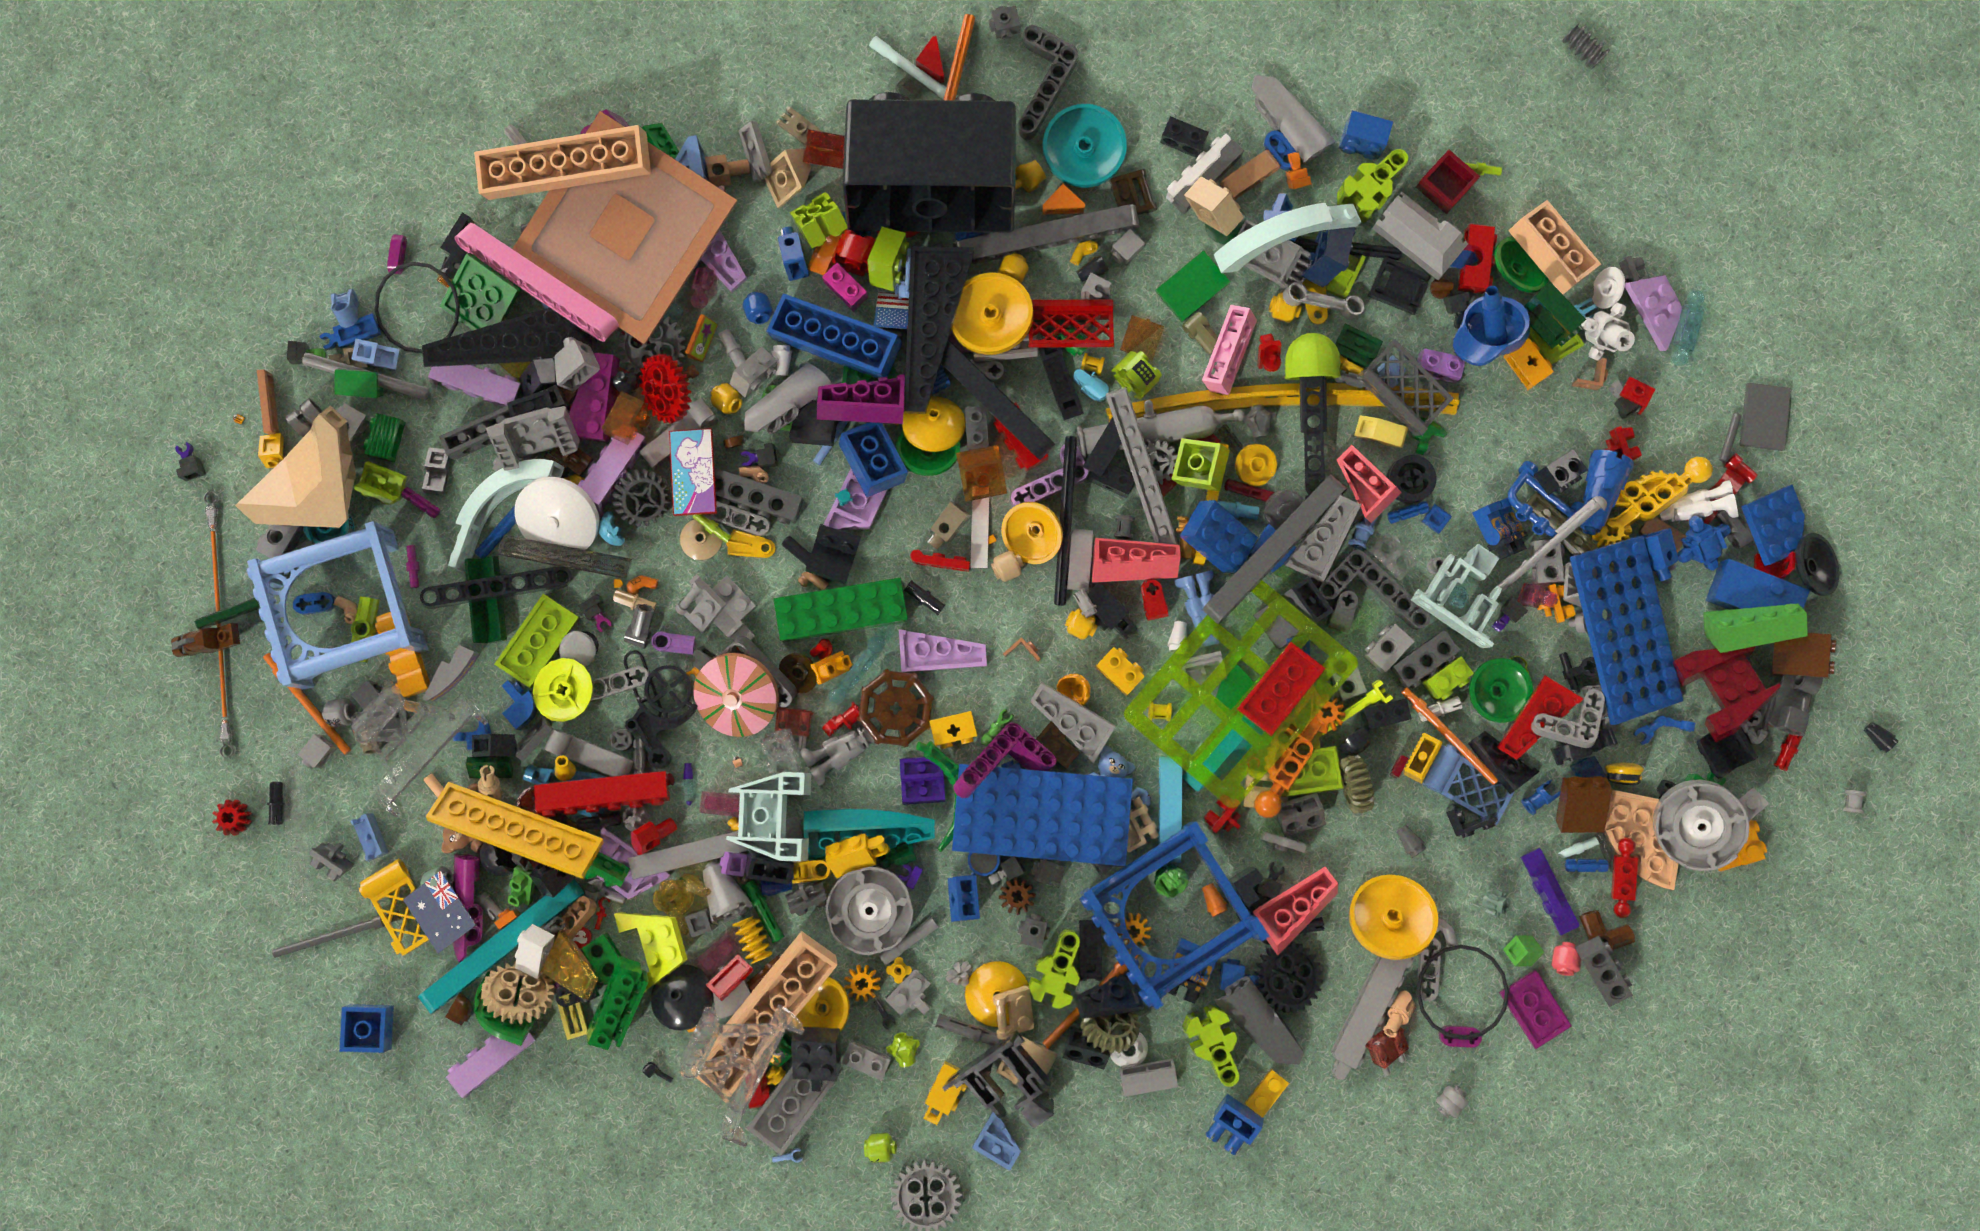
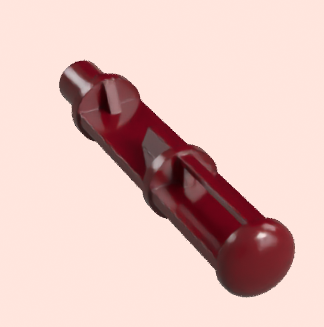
M1230 478L1226 480L1224 485L1226 491L1265 502L1275 493L1231 480Z

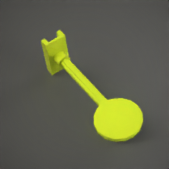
M1378 679L1371 684L1373 690L1368 692L1366 697L1343 711L1345 717L1340 718L1343 722L1371 703L1374 705L1380 700L1387 703L1393 699L1390 694L1383 696V693L1386 692L1384 687L1379 690L1378 687L1383 685L1381 680ZM1296 724L1298 734L1302 732L1305 725ZM1318 732L1311 742L1313 749L1320 748L1319 738L1324 733ZM1281 734L1279 736V741L1282 743H1288L1291 740L1288 734ZM1301 745L1297 748V751L1307 750L1309 748L1305 745Z

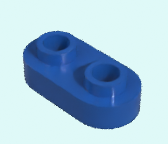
M1269 132L1264 140L1265 149H1269L1280 164L1281 169H1292L1290 163L1284 162L1283 158L1288 157L1290 153L1296 152L1281 132ZM1271 141H1276L1278 145L1272 146Z

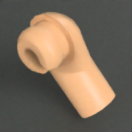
M759 466L738 468L739 476L751 477L756 482L766 484L769 480L767 472Z
M338 595L334 605L344 609L345 622L352 624L355 621L358 607L354 602Z

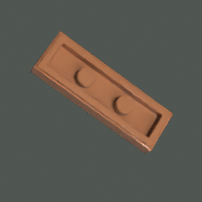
M264 369L257 370L263 432L268 435L279 433L273 374Z

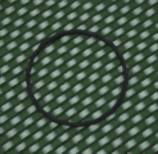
M410 262L396 266L384 276L376 291L374 311L379 328L391 343L404 351L422 353V349L405 347L395 341L383 327L378 309L380 293L387 279L398 270L410 266L430 268L445 279L452 289L456 303L455 321L445 338L452 336L459 322L460 302L455 286L444 272L431 264Z
M1460 944L1443 948L1427 960L1419 974L1416 994L1420 1011L1431 1027L1447 1037L1466 1040L1483 1036L1498 1025L1507 1009L1509 989L1505 973L1494 957L1480 948ZM1457 949L1476 951L1491 960L1501 974L1505 990L1503 1007L1494 1023L1479 1033L1465 1036L1448 1033L1434 1024L1424 1010L1420 993L1423 975L1431 962L1444 952Z

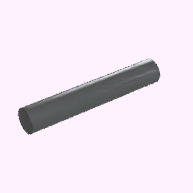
M1733 413L1719 461L1728 462L1741 420V414Z

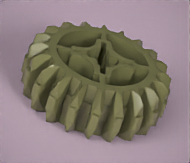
M1351 755L1340 759L1343 793L1349 809L1353 813H1365L1372 810L1374 806L1373 785L1364 760L1359 755Z
M1129 1012L1082 1019L1081 1029H1083V1036H1087V1043L1093 1042L1094 1048L1100 1047L1102 1052L1108 1050L1110 1054L1115 1050L1120 1054L1123 1050L1127 1051L1130 1046L1135 1044L1136 1038H1138L1140 1033V1022L1137 1021L1138 1015Z

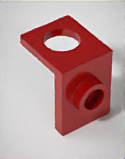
M1629 377L1620 396L1640 405L1641 407L1637 414L1641 415L1656 389Z
M1792 551L1780 563L1775 562L1764 566L1760 554L1757 553L1754 556V568L1783 579L1795 569V552ZM1790 561L1789 566L1785 570L1786 564Z

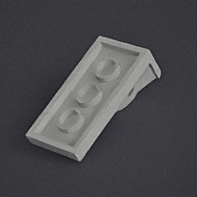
M791 1066L749 1125L745 1127V1130L773 1149L776 1154L782 1156L834 1084V1081H823L821 1092L812 1091L811 1080L793 1079V1067Z

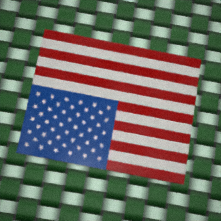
M878 292L874 327L908 329L909 298L898 299V295L895 293Z

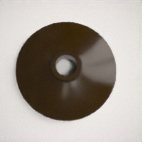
M790 653L781 660L779 670L795 685L797 693H807L817 684V676L811 668L813 662L807 656L800 653Z

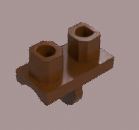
M559 447L553 448L549 453L579 476H582L594 460L579 448L577 451L564 456Z

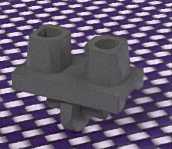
M1628 256L1619 262L1620 270L1625 277V283L1650 278L1648 275L1641 278L1638 275L1637 271L1645 268L1642 257L1632 258V256Z
M322 842L318 847L312 848L309 852V855L312 856L310 865L315 869H321L324 865L330 868L327 872V877L333 881L338 880L344 873L351 870L354 864L345 858L346 854L342 852L344 845L340 842L335 846L330 843L326 845Z
M822 880L808 886H804L803 882L798 883V890L785 895L791 914L796 913L798 916L806 914L808 908L813 905L818 908L826 906V900L828 899Z

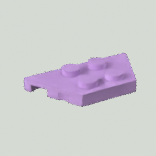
M1666 275L1625 283V288L1658 349L1666 351L1684 311Z
M850 469L840 491L845 488L849 489L848 492L853 501L840 506L838 498H836L823 525L838 530L870 529L887 494V490L866 498L852 469Z
M605 827L602 828L600 834L604 843L599 852L630 868L628 858L639 855L636 854L628 843ZM629 870L622 886L616 885L612 888L627 899H631L666 880L672 874L666 871L633 880L631 870ZM596 876L604 882V879L602 877Z

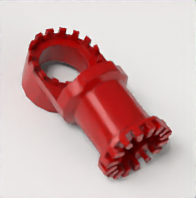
M854 701L851 703L852 706L843 714L834 716L821 728L829 737L834 734V731L839 730L843 724L850 730L852 729V725L859 716V707H857Z

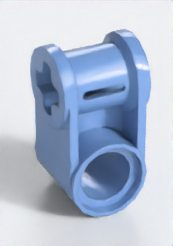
M349 289L348 292L338 295L336 293L331 294V309L340 326L346 328L356 324L358 321L359 303L354 289Z

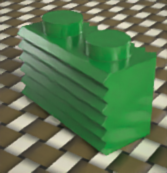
M376 413L375 418H372L369 424L370 436L364 442L365 454L373 458L395 463L406 422L399 418Z

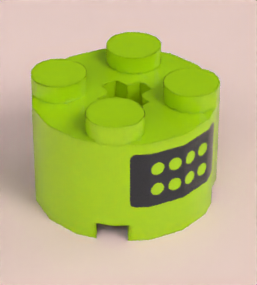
M1130 351L1112 369V372H1116L1113 376L1122 388L1127 387L1128 393L1132 390L1136 393L1134 398L1141 400L1160 381L1159 378L1162 376V373L1147 362L1149 358L1142 351L1138 353Z

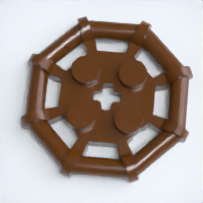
M885 669L883 673L865 687L862 686L857 720L862 723L877 745L882 743L906 748L924 731L930 729L929 721L934 696H931L915 672L904 673ZM892 680L906 681L904 687L892 685ZM885 682L886 688L879 694L873 692ZM912 685L922 698L915 699V696L909 691ZM871 697L874 699L873 712L868 713L869 699ZM895 702H898V706L901 707L897 714L890 710V706H893ZM918 704H924L922 720L916 718ZM875 717L882 726L879 731L869 719ZM913 722L918 725L906 735L904 731L906 727H909ZM887 729L898 730L899 737L887 736L885 733Z

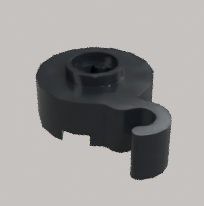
M1612 727L1598 731L1597 739L1590 748H1582L1559 741L1560 744L1552 747L1550 750L1558 766L1563 765L1564 761L1569 760L1573 762L1592 755V752H1598L1607 746L1616 745L1618 742ZM1588 735L1584 736L1585 740L1589 739Z

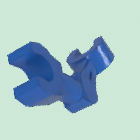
M1658 716L1651 724L1636 729L1633 735L1637 736L1640 732L1643 733L1645 738L1640 742L1643 745L1648 743L1653 737L1654 732L1662 726L1679 728V730L1691 732L1695 729V723Z

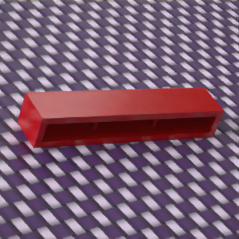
M666 771L534 785L535 811L543 817H554L555 813L574 815L577 814V811L582 810L594 813L598 812L600 808L619 810L621 806L628 805L630 808H639L646 803L657 806L665 804L664 801H670L669 778Z

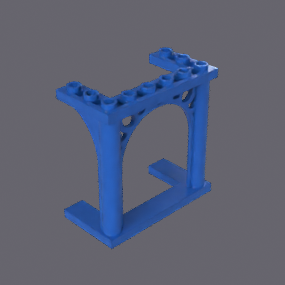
M1197 822L1187 823L1182 826L1183 830L1097 885L1092 888H1085L1080 892L1082 895L1079 898L1080 902L1086 910H1091L1094 914L1091 919L1096 927H1102L1106 933L1103 935L1104 940L1109 947L1113 945L1117 953L1114 956L1121 966L1125 964L1129 972L1126 975L1133 985L1135 983L1138 984L1141 989L1138 992L1141 999L1148 1007L1152 1006L1156 1010L1164 1005L1161 999L1170 990L1247 940L1253 938L1264 941L1270 937L1258 917L1250 915L1205 844L1209 840ZM1194 846L1241 921L1186 956L1176 959L1153 957L1142 951L1133 942L1127 931L1124 917L1126 901L1130 892L1139 881ZM1120 891L1123 893L1121 900L1111 897L1115 893L1117 896ZM1108 902H1114L1119 905L1120 910L1116 914H1109L1105 911L1104 905ZM1107 918H1118L1120 921V926L1114 927V925L1116 924L1113 921H1109ZM1126 938L1130 940L1128 945H1125L1123 942ZM1137 955H1141L1143 958L1140 969L1138 968V959L1135 960ZM1153 961L1156 964V972L1154 976L1147 977L1145 975V966L1148 962ZM1167 964L1169 969L1164 970L1165 973L1161 975V965Z

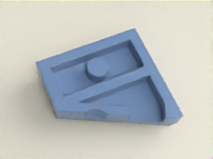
M992 1111L972 1149L1010 1171L1021 1149L1003 1121Z

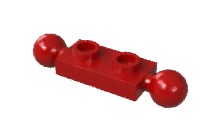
M1629 837L1619 840L1618 849L1622 855H1614L1611 898L1618 900L1613 907V911L1619 918H1626L1631 914V906L1627 902L1628 900L1635 901L1638 857L1631 856L1636 849V843Z

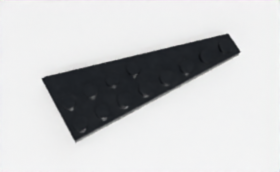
M549 307L422 345L423 367L532 362L533 359L538 357H544V359L553 358L555 361V355L564 348L563 341L568 337H573L590 346L593 353H598V346L595 337Z

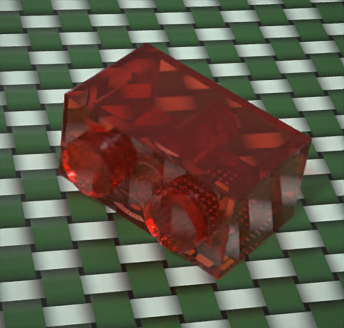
M808 129L804 143L803 162L843 169L845 136Z

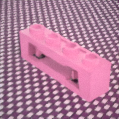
M1230 305L1202 379L1210 392L1229 395L1257 322L1250 308ZM1213 368L1215 369L1214 375L1211 374Z

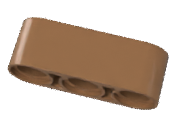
M1267 149L1228 175L1220 182V186L1222 189L1224 187L1229 189L1233 194V200H1236L1271 176V174H1274L1281 166L1269 149Z

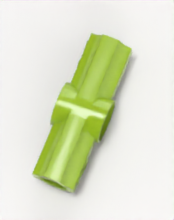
M360 596L356 618L351 625V643L376 635L375 623L380 603L379 599ZM366 624L367 632L362 635L360 629ZM365 659V660H362V661H359V662L368 663V659Z

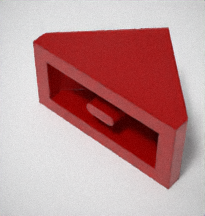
M932 36L917 57L916 66L939 83H944L937 36Z

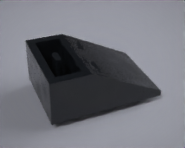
M1308 576L1253 616L1277 650L1287 644V638L1298 637L1334 612V610Z

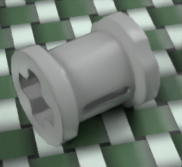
M1845 790L1847 798L1846 807L1843 808V811L1863 814L1862 802L1866 792Z

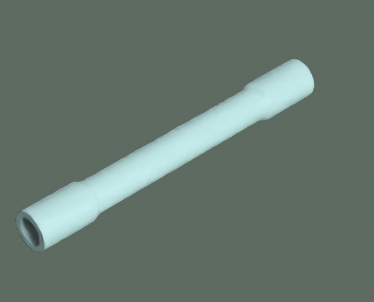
M875 36L871 40L869 47L883 57L888 58L944 100L946 86L941 85L897 53L879 37Z

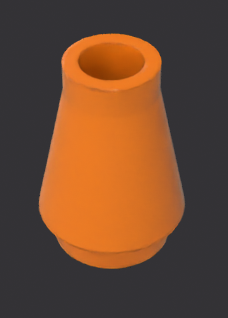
M1213 883L1201 888L1208 913H1211L1212 917L1228 910L1227 902Z

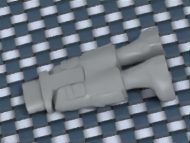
M865 727L861 730L857 728L839 737L835 736L824 741L823 748L810 751L804 748L799 752L808 768L826 756L830 757L826 762L809 769L818 786L824 784L825 775L832 768L840 770L848 765L852 759L861 754L866 748H869V744L873 743L874 739Z

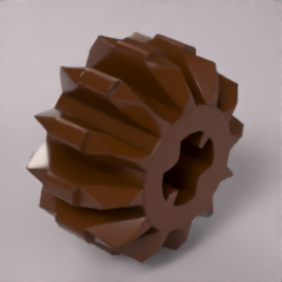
M1016 877L1014 878L1015 885L1012 886L1011 882L1007 880L1006 883L1010 888L1007 889L1003 886L1000 888L1001 891L1007 894L999 895V899H1007L1001 906L1004 908L1010 904L1008 913H1011L1013 908L1016 907V914L1020 915L1019 907H1023L1024 911L1028 912L1029 910L1025 904L1033 906L1034 902L1028 900V898H1034L1036 894L1027 893L1033 889V886L1029 885L1024 888L1027 882L1026 879H1023L1021 885H1018L1019 880ZM1016 890L1021 891V896L1023 897L1021 901L1018 899V902H1014V897L1011 895L1013 891L1017 893Z

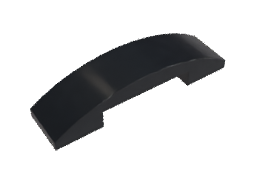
M1038 347L1048 381L1063 420L1065 421L1084 414L1063 358L1061 347Z

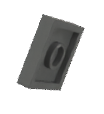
M543 716L517 744L516 757L522 762L553 730L552 723L548 718Z

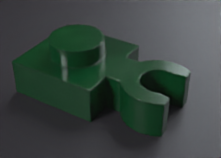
M906 842L891 848L890 852L878 857L879 865L884 869L890 867L893 863L897 867L917 860L913 844H907Z

